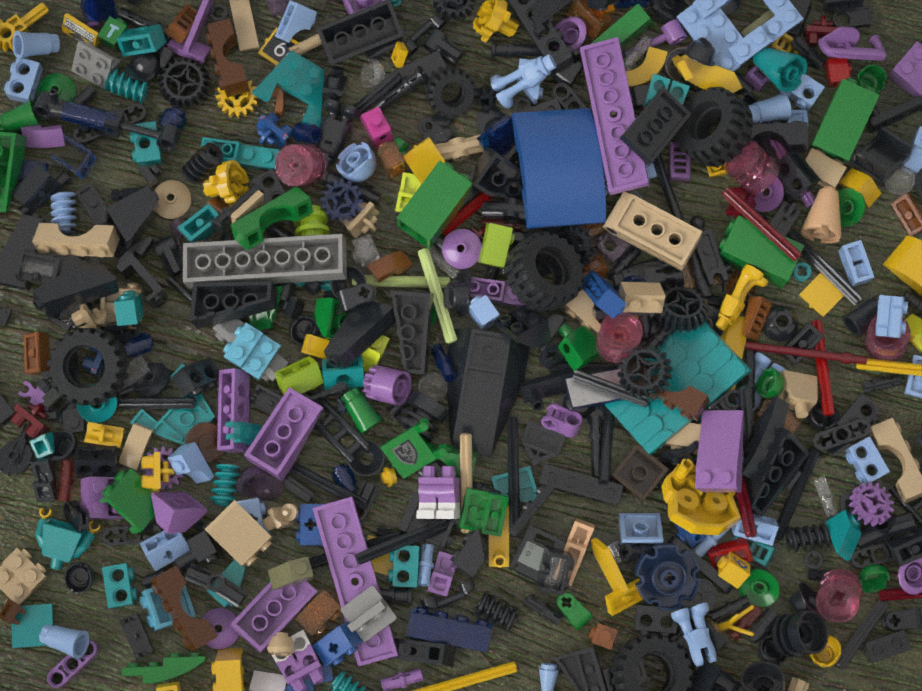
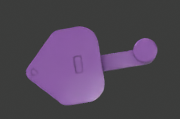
M839 27L818 41L821 51L828 58L883 61L887 56L878 35H873L869 39V43L874 48L856 47L860 34L853 27Z

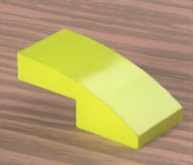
M403 172L395 211L401 212L421 186L415 174Z

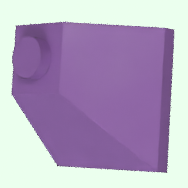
M152 492L151 494L156 523L168 534L185 532L207 513V509L187 492Z

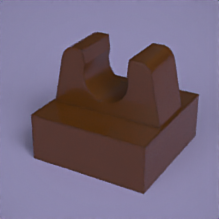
M8 599L0 612V618L8 624L19 625L21 622L15 619V616L18 613L25 615L26 611L18 603Z

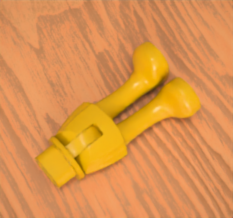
M748 264L743 267L731 295L726 294L718 314L719 319L715 324L717 328L724 331L728 325L733 324L732 322L743 311L745 297L753 286L765 287L769 281L763 277L764 274Z

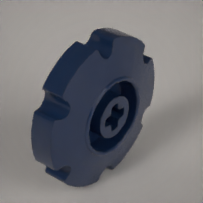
M671 543L653 546V553L650 555L644 553L638 560L634 572L636 576L640 577L639 582L635 583L640 596L650 605L653 602H657V607L661 610L678 609L683 606L682 601L684 599L691 601L696 595L701 579L695 576V573L700 570L695 557L686 549L679 552V547ZM667 573L671 574V576L668 577V580L664 579V577L667 576Z

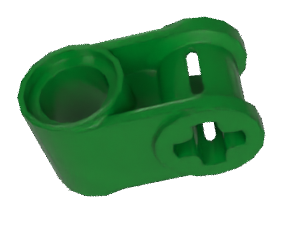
M563 593V596L559 595L556 598L557 608L577 631L582 629L593 618L591 613L573 595ZM562 598L570 599V601L568 602L570 605L569 607L561 606V604L563 603V601L561 600Z

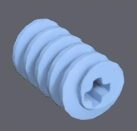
M58 192L51 196V201H53L51 204L53 209L51 216L54 217L51 219V223H57L64 235L77 233L71 230V228L77 227V224L71 223V220L77 219L76 216L71 215L72 212H76V208L71 207V205L76 204L75 200H71V197L76 196L74 192Z

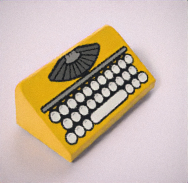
M68 13L64 15L62 25L64 33L78 42L81 40L95 47L98 46L100 40L97 31Z

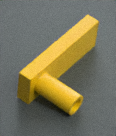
M507 505L501 537L489 535V567H509V505Z

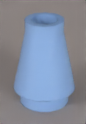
M541 663V668H539L541 691H554L559 673L557 664Z

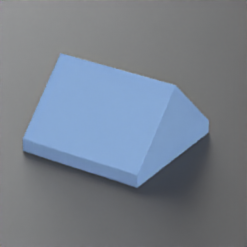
M619 513L620 545L623 543L630 545L662 544L663 533L660 513Z

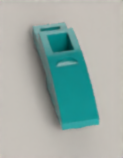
M202 138L201 146H205L207 142H210L220 148L223 153L222 162L234 160L243 168L255 170L273 169L277 171L281 155L279 149L243 145L236 141Z

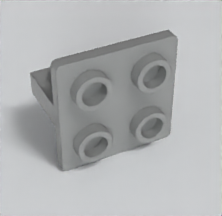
M80 40L77 43L71 71L104 89L108 75L120 66L121 60L88 42L85 43Z
M374 585L340 609L349 621L348 628L351 632L356 631L364 642L397 619L395 613Z

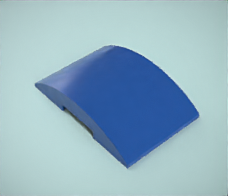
M590 108L512 113L516 152L519 153L523 183L522 197L527 229L605 223L606 197L602 155Z

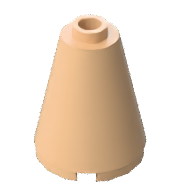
M825 186L819 190L802 226L801 234L810 241H814V238L821 239L820 243L832 244L838 242L839 238H841L839 193L834 187Z

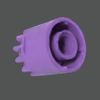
M374 365L365 374L363 392H366L367 398L400 406L409 397L411 377L406 371Z

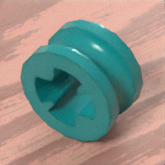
M804 262L796 264L792 272L793 277L800 282L806 281L811 275V267ZM799 267H801V270L802 268L806 269V276H803V274L799 276L797 274L799 272Z

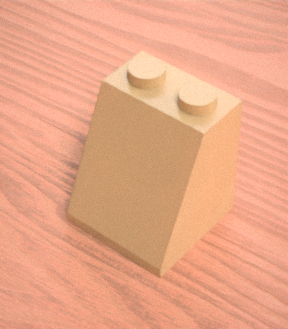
M235 500L205 528L242 567L246 565L248 567L257 560L256 555L261 550L263 552L272 545L271 540L273 538Z

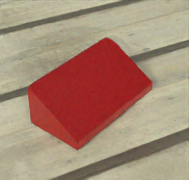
M746 538L717 544L708 550L710 562L716 571L718 570L717 564L721 557H726L730 551L746 562L753 561L749 542Z

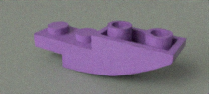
M471 277L470 298L474 299L479 295L482 298L486 295L491 303L516 308L524 305L518 301L519 298L516 295L512 294L511 286H508L505 281Z

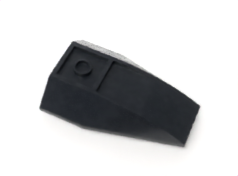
M454 329L457 341L449 343L445 365L451 445L454 449H460V435L462 433H470L472 435L473 452H477V455L491 457L521 390L519 383L524 382L530 347L514 341L506 334L478 329Z

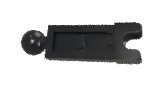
M700 215L694 216L690 220V225L702 231V237L695 249L705 278L710 287L714 284V276H718L722 283H726L729 279L723 265L712 230H704L706 225L705 219Z

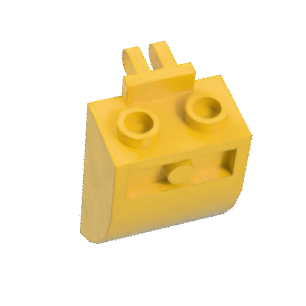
M907 235L883 265L922 296V240Z

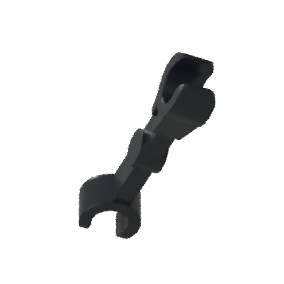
M339 382L331 387L330 390L321 391L319 394L311 397L303 394V396L315 402L327 399L331 395L346 394L349 392V388L344 382Z

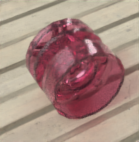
M750 141L746 147L744 146L741 149L742 152L738 156L735 155L732 161L726 162L725 171L736 182L738 181V184L746 193L755 195L773 183L778 175L779 165L769 155H766L765 150L757 142Z
M291 144L283 147L278 152L275 159V171L279 179L289 186H311L323 178L326 171V160L319 148L313 145Z
M622 312L619 316L616 315L614 319L609 315L606 316L601 323L596 338V347L600 355L607 361L622 363L621 357L628 358V352L634 353V349L638 348L641 342L643 332L640 322L632 314Z
M877 316L874 317L868 326L865 337L867 354L872 359L898 361L903 357L910 340L911 330L908 322L902 318V322H906L905 334H901V338L875 336Z
M834 569L827 572L821 579L816 596V607L819 613L832 622H846L852 619L857 614L862 596L860 580L852 572L844 569Z

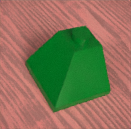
M317 298L314 318L323 337L328 339L333 338L350 310L342 312L338 299Z

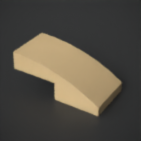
M134 423L118 463L138 470L141 458L148 448L153 430Z

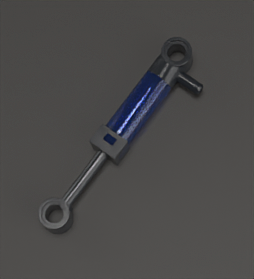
M51 89L49 92H41L32 110L41 119L47 120L52 117L105 131V136L116 139L119 138L122 130L157 139L156 145L158 148L166 152L175 150L181 135V130L172 124H165L160 131L125 123L123 111L110 109L107 112L58 99L57 90Z

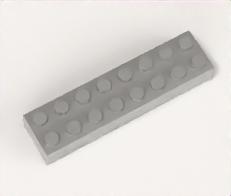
M343 234L264 238V242L248 251L236 240L183 243V283L189 289L193 288V283L272 281L273 284L347 279L346 239Z

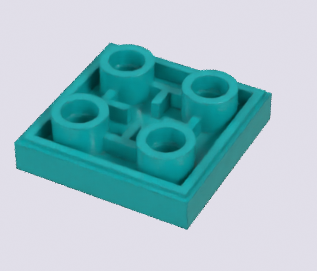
M53 604L21 606L26 611V614H16L15 619L21 622L19 625L11 623L12 648L47 646L40 642L39 635L44 625L54 626Z

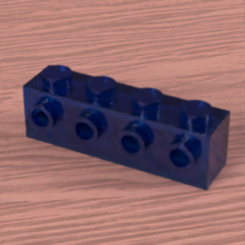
M424 607L412 609L406 636L488 652L493 626L489 624V621L477 619L476 622L469 620V617L464 615L452 617L448 616L449 613L444 611L432 613L428 612L429 609Z

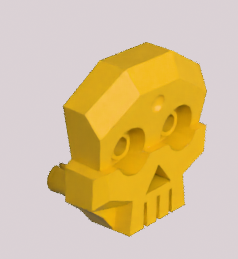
M683 459L681 464H677L675 469L666 476L661 487L663 498L666 504H668V517L670 521L691 534L720 535L736 525L740 520L741 516L733 499L736 495L735 492H700L695 489L696 465L690 459H687V461Z

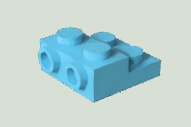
M245 323L244 326L239 325L234 335L237 337L233 343L229 341L223 350L225 353L224 358L260 380L281 348V345L265 336L253 326Z
M185 585L181 591L180 602L183 610L190 617L195 618L196 614ZM152 588L144 590L139 600L142 608L147 609L149 616H146V621L149 628L153 627L155 632L173 626V618L170 613H166L163 609V601L160 596L156 595Z

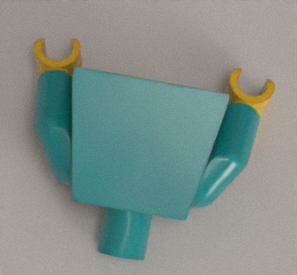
M41 508L39 514L42 518L38 521L35 536L39 547L42 549V555L51 558L50 568L61 570L63 561L71 562L73 558H79L89 548L95 537L94 534L101 530V525L99 524L97 529H92L91 525L94 522L92 520L89 522V531L86 532L85 529H82L81 533H79L70 523L53 519L54 513L51 508L48 515H44L45 509Z

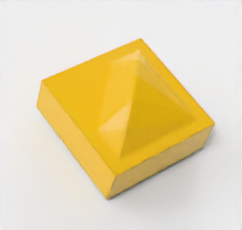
M397 41L391 59L396 68H402L408 55V50L404 42Z

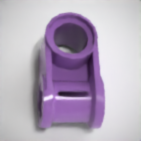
M549 404L547 407L548 412L541 420L542 426L566 437L577 436L582 423L581 415L558 404Z

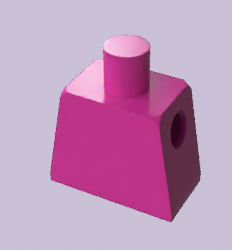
M379 106L361 115L360 120L376 151L393 144L392 130Z

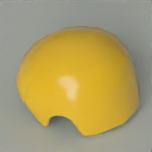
M828 635V641L824 650L820 653L810 654V657L816 665L824 668L831 667L841 657V644L837 638Z

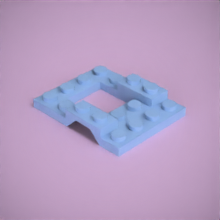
M696 0L677 16V19L693 40L703 37L715 48L713 59L715 65L733 72L760 50L771 45L803 21V17L790 0H763L774 14V17L762 26L757 27L744 38L721 10L732 0Z

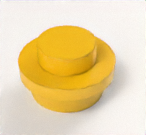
M384 467L383 472H381V480L387 487H392L393 484H396L397 477L393 468Z

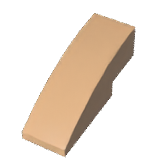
M578 518L574 521L563 551L570 552L574 558V567L572 570H569L568 574L570 586H572L595 527L594 524ZM561 558L558 562L555 573L553 575V579L555 580L558 575L559 567L562 560Z

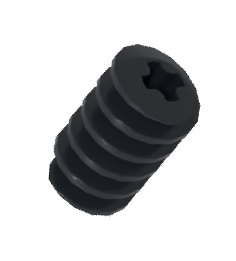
M207 142L205 146H201L199 151L186 162V165H183L181 168L182 174L190 182L202 183L223 161V153L218 146Z
M823 523L819 524L818 528L813 524L810 529L805 525L802 530L799 526L795 527L794 531L791 527H788L786 530V544L789 553L791 547L794 548L795 552H798L799 546L802 547L803 551H806L807 545L810 546L811 550H814L815 544L821 550L823 543L826 544L828 549L830 548V534Z
M485 591L476 606L478 608L477 615L480 616L485 612V620L492 617V624L499 621L500 629L507 625L506 632L508 633L519 614L516 615L517 608L514 607L509 611V603L502 606V599L495 602L496 596L493 595L488 598L489 591Z

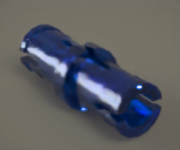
M441 344L434 345L430 351L435 358L437 369L441 371L445 382L454 381L457 376L451 366V359L446 356Z

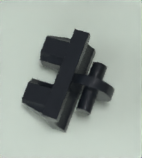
M334 65L332 73L328 74L322 89V93H325L328 99L337 101L342 97L348 81V76H344V67Z

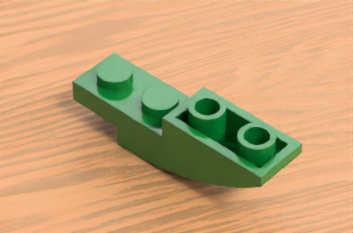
M201 652L189 653V657H181V653L168 654V658H163V666H160V662L148 663V667H140V663H128L127 668H122V676H142L143 684L169 681L200 667L207 661V657L202 656Z

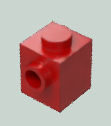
M830 57L824 65L828 88L837 87L842 79L850 78L852 74L851 64L845 58Z

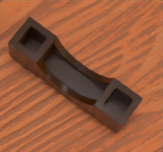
M230 18L207 24L209 30L206 33L208 44L213 45L210 48L213 60H217V63H214L217 75H221V79H218L220 90H225L227 97L250 92L243 65L232 63L226 59L229 51L237 45Z
M637 362L632 366L630 374L637 368ZM642 365L643 374L648 379L647 369ZM658 373L654 375L653 382L658 379ZM645 381L633 382L639 386H647ZM692 386L678 392H670L664 389V393H661L658 390L656 391L657 397H654L652 393L650 394L651 399L655 401L657 398L660 399L665 407L670 410L677 409L681 412L680 415L687 420L692 418L698 421L710 402L706 394Z
M177 565L151 580V587L154 593L162 599V607L173 618L172 624L177 631L181 632L183 636L182 641L187 649L193 652L218 637L208 619L192 618L183 610L180 595L183 587L186 585V581Z

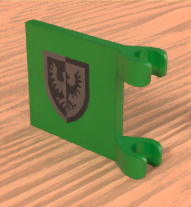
M423 418L408 430L380 446L403 479L448 453V447L444 443L432 451L420 435V433L429 428L430 423L426 418Z

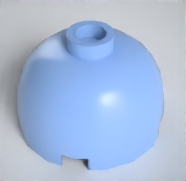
M361 142L362 145L354 143L346 147L338 157L340 160L339 164L336 163L339 173L351 182L365 181L374 173L377 166V159L373 150L364 142Z

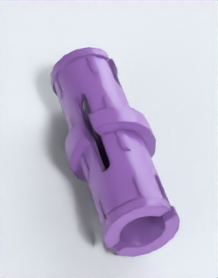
M420 668L405 673L398 672V675L380 679L383 691L399 687L405 688L406 685L424 681Z

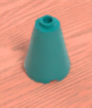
M765 47L753 56V63L780 91L789 93L795 90L802 82L800 80L802 74L806 75L807 72L806 59L798 54Z

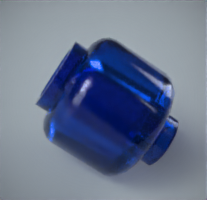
M172 106V108L164 110L158 120V124L161 127L165 124H172L182 132L188 120L185 117V112Z

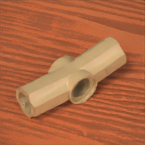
M486 134L469 138L457 137L446 143L435 144V147L445 161L453 160L454 162L465 160L471 155L483 153L489 146Z

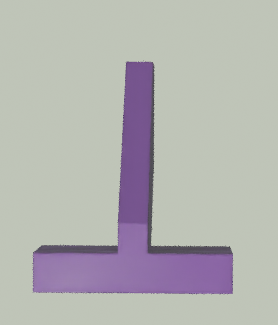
M202 0L188 37L182 43H178L172 38L167 45L169 50L188 59L191 57L193 61L196 62L198 60L200 64H204L211 53V47L199 43L198 40L210 16V9L214 4V0Z

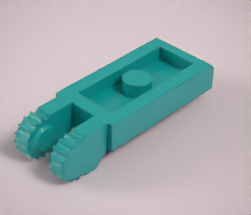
M228 421L226 422V427L234 428V432L226 434L225 439L231 440L234 443L251 445L264 425Z

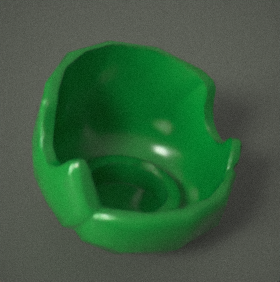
M877 64L865 66L856 76L857 85L872 87L877 90V94L884 89L885 80L887 79L884 69Z
M772 367L764 369L763 374L759 376L756 382L757 393L766 399H772L774 396L781 394L784 388L782 374Z
M879 564L865 566L858 574L860 589L865 593H874L885 589L886 580H890L887 568Z

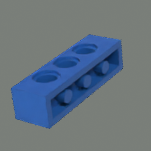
M591 269L584 277L582 289L596 306L614 319L616 315L619 316L624 311L627 303L608 281Z

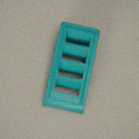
M735 535V537H734L733 540L740 539V538H743V537H739V536H736V535ZM748 539V542H752L750 547L752 554L756 546L760 547L756 556L752 555L753 562L767 568L776 551L775 548ZM765 549L767 553L764 559L761 560L760 557Z

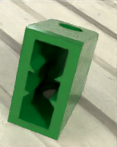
M565 323L558 329V332L564 337L558 345V349L574 372L576 369L580 370L597 359L607 348V345L586 326H580L573 330Z

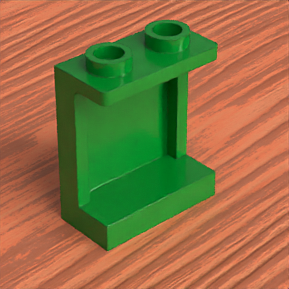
M132 468L125 471L121 470L114 477L116 481L102 491L103 496L99 501L101 503H109L131 524L128 529L133 534L143 531L155 516L151 498L153 489L142 488V478Z

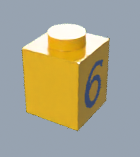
M731 551L726 557H721L717 564L718 576L737 589L750 576V564Z

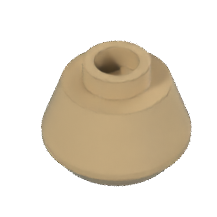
M278 632L276 636L271 638L267 650L271 655L290 656L295 652V646L292 638L288 637V633Z

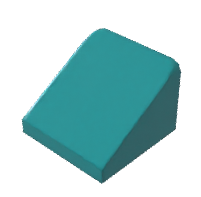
M52 432L29 441L36 458H43L55 452Z

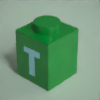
M109 17L98 34L100 42L118 51L120 47L116 38L128 29L127 23L118 17L116 19Z

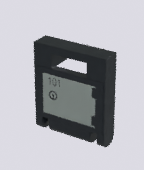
M529 525L508 569H514L516 563L519 565L516 573L536 582L545 545L534 541L536 534L538 533L555 541L553 549L563 550L566 542ZM553 557L547 582L559 558Z

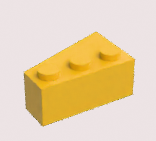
M243 648L218 649L215 662H212V675L216 674V682H213V691H245L243 684L244 667H242Z

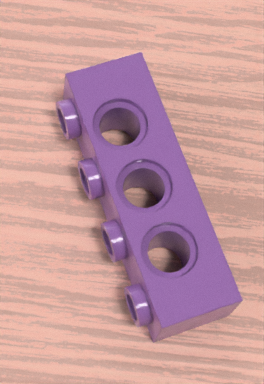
M236 368L219 370L218 451L240 453L248 450L247 444L234 443L231 440L225 439L226 434L234 432V428L226 427V422L240 421L249 423L250 374L244 370Z

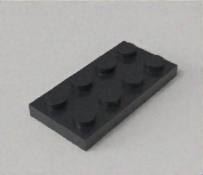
M662 87L620 136V139L649 166L690 117L691 113Z

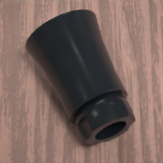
M875 295L854 310L842 315L844 325L854 336L860 338L877 321L879 295Z

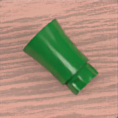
M30 99L16 108L1 113L0 132L13 133L21 130L22 127L40 125V118L32 111L34 107L33 101Z
M357 387L341 397L345 408L361 435L383 421Z

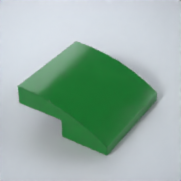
M466 487L458 527L472 531L477 529L481 534L501 537L509 497Z

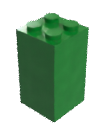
M849 77L842 79L838 83L809 146L815 150L820 149L826 155L844 163L850 160L879 97L876 89L869 86L861 87L857 85L858 81Z
M440 160L397 216V227L429 250L472 194L471 179L463 173L460 175L454 171L455 168L450 163H443Z
M739 215L736 220L731 219L724 233L727 238L723 237L718 246L722 262L729 263L730 266L741 271L746 264L751 265L764 274L763 277L769 281L768 283L782 289L789 281L798 259L792 261L748 219ZM785 237L800 252H802L804 247L803 244Z

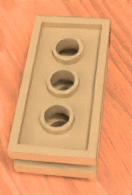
M627 192L621 194L603 225V228L611 234L680 271H683L702 237L701 230ZM640 220L643 221L644 224L641 226H637L634 224V222ZM659 230L662 233L660 235H654L652 231ZM672 239H676L680 243L677 245H673L669 241Z

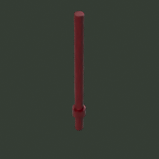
M747 341L745 343L746 350L841 361L842 364L867 363V356L851 355V352L835 353Z

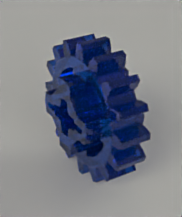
M341 179V182L338 184L336 180H333V186L327 184L328 191L322 190L325 197L320 198V201L325 202V204L321 208L327 209L326 216L332 214L331 219L333 221L338 217L340 223L343 222L344 218L349 222L351 221V215L357 217L356 210L362 211L359 204H363L364 201L359 199V197L363 194L362 192H356L359 187L357 185L352 187V181L345 184V180ZM338 188H342V190H341L340 192H337V193H334V192H333L334 190H336V189H338ZM351 191L355 196V202L351 201L349 197ZM345 196L346 203L339 205L338 198L342 199ZM329 199L334 203L333 210L330 208ZM348 208L351 209V210H350L349 212H347V213L340 214V213H342V211L345 210V209H348Z

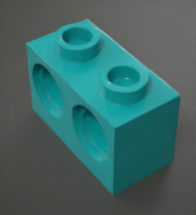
M405 546L390 552L389 561L393 562V569L388 571V582H392V586L416 588L419 546ZM401 550H406L409 553L408 561L402 562L399 560L398 554ZM402 570L408 573V580L404 583L397 579L398 572Z
M127 563L102 567L108 608L115 609L135 605L138 595L136 587L133 588L132 580L135 579L133 567H130ZM118 570L124 572V578L121 581H116L114 578ZM125 590L127 598L125 601L120 602L117 595L120 591Z

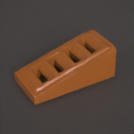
M186 3L166 29V34L178 43H182L189 34L198 11Z
M760 296L749 297L742 332L743 336L754 342L758 341L772 303Z

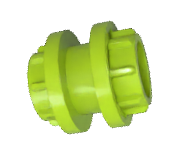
M312 205L314 213L298 222L294 221V225L298 227L295 229V237L330 235L329 227L325 225L328 223V214L320 206Z

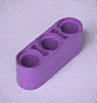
M89 640V644L93 645L94 651L91 655L84 654L80 659H77L78 667L74 670L69 667V661L73 657L67 655L49 672L47 676L49 685L55 688L66 686L98 656L100 652L98 643ZM56 673H61L63 676L60 684L54 682V675Z

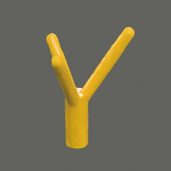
M754 605L749 606L739 614H735L729 621L713 625V627L718 632L731 629L754 636V633L733 626L734 622L754 609Z

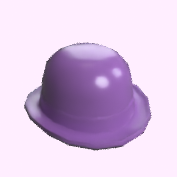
M578 17L565 18L554 27L555 30L559 28L565 38L562 41L565 45L569 44L573 51L579 48L585 41L587 34L586 25Z
M922 557L899 567V584L909 594L917 595L922 592Z

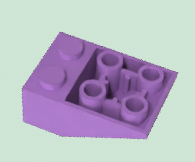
M86 477L81 479V506L89 513V520L124 519L109 503H101L99 501L103 496L102 491L116 481L114 477Z

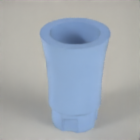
M15 31L13 35V51L18 59L35 55H46L59 51L60 40L57 34Z
M784 93L748 105L752 112L753 123L789 120L791 117V104Z
M46 624L42 628L39 640L50 648L64 652L75 659H80L87 651L89 634L87 631Z

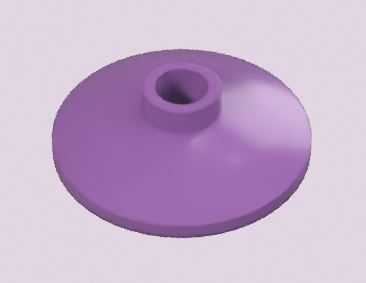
M757 173L750 178L746 185L745 192L751 191L752 188H755L757 191L754 200L757 204L755 209L758 211H772L783 200V184L772 173ZM766 188L770 190L769 195H766L764 192Z
M454 230L444 239L442 245L443 257L452 267L458 269L472 267L479 260L482 247L481 241L470 230ZM459 245H464L465 249L463 252L458 251Z
M216 608L208 611L202 617V619H208L214 631L216 625L220 624L222 626L221 632L215 631L218 637L208 642L207 646L213 649H225L236 642L239 634L230 625L236 618L233 612L224 608Z

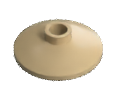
M169 180L159 184L154 190L159 197L157 213L161 217L177 219L185 215L189 210L192 197L189 189L183 183ZM169 195L174 196L172 201L167 200Z

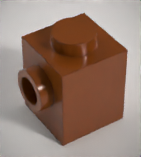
M598 623L596 627H591L588 636L591 639L590 644L611 650L618 630Z

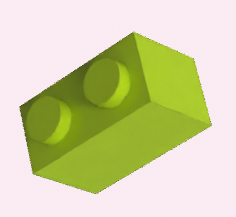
M487 223L478 263L504 268L506 259L509 257V245H512L515 234L512 233L513 228Z
M311 356L274 372L280 392L283 395L289 387L302 394L308 390H314L324 383L318 363Z

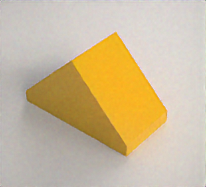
M853 168L838 183L844 189L852 188L861 193L867 208L882 194L872 177Z

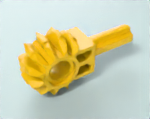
M40 3L23 17L19 18L15 14L10 19L8 18L6 23L0 19V49L3 48L6 53L9 48L13 51V35L15 31L29 32L28 27L49 12L47 6L44 3ZM12 33L9 38H3L4 34Z

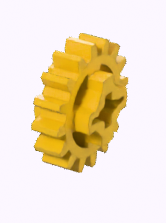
M252 80L248 81L250 92L240 94L238 100H235L236 95L227 97L225 90L221 91L220 88H217L218 93H220L216 95V99L219 100L217 104L219 108L223 107L222 112L224 114L229 112L230 118L236 114L237 119H240V114L248 117L247 111L254 112L252 106H258V102L255 99L259 98L251 94L256 86H253ZM226 102L231 103L234 106V108L228 106Z

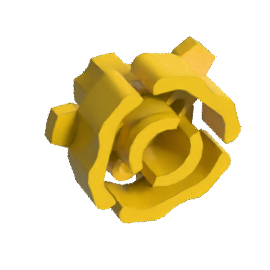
M486 0L477 11V15L480 17L474 19L473 29L482 35L481 40L485 43L496 31L508 37L513 36L517 32L519 22L511 18V13L506 11L507 2L505 0Z
M237 161L222 162L221 165L217 166L216 175L209 176V179L204 181L203 191L206 196L210 197L220 195L221 198H224L225 203L231 206L241 195L250 189L249 186H243V184L249 183L246 171Z

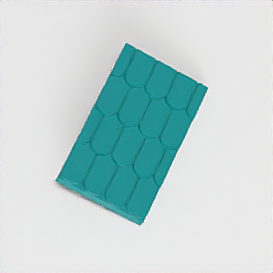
M706 321L696 331L691 329L689 334L685 330L681 334L679 330H676L668 336L665 344L659 347L661 353L665 352L667 354L666 359L671 360L669 366L673 368V371L670 372L673 378L667 380L670 385L669 387L663 385V389L670 392H678L692 386L709 397L710 402L705 410L752 371ZM644 358L645 360L649 361L650 363H651V362H654V363L658 362V361H656L655 359H652V358ZM621 398L603 401L604 405L649 455L656 452L694 420L692 418L691 420L685 419L680 415L681 412L675 408L674 410L668 409L663 405V401L658 398L656 401L650 398L647 407Z

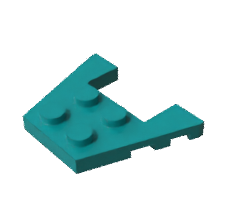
M290 51L251 94L268 102L275 86L281 88L308 104L301 122L317 131L321 124L322 89L325 70L294 51Z
M182 363L170 377L172 378L185 365ZM199 394L194 397L196 399V407L194 409H169L158 422L141 409L130 423L132 425L134 423L152 429L155 435L180 445H185L188 431L194 425L200 422H212L216 417L203 395Z

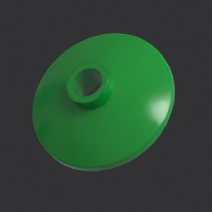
M60 73L46 76L41 80L37 88V97L41 92H49L53 88H59L57 92L58 99L67 101L68 105L77 94L76 86L72 79Z
M845 188L838 191L841 227H851L862 219L866 209V202L861 193L852 188ZM850 206H852L851 211L848 212V211H847L848 208H849Z
M754 569L750 570V576L739 587L741 596L747 595L751 605L766 607L777 600L780 586L777 579L768 571ZM757 583L763 584L764 586L760 587Z

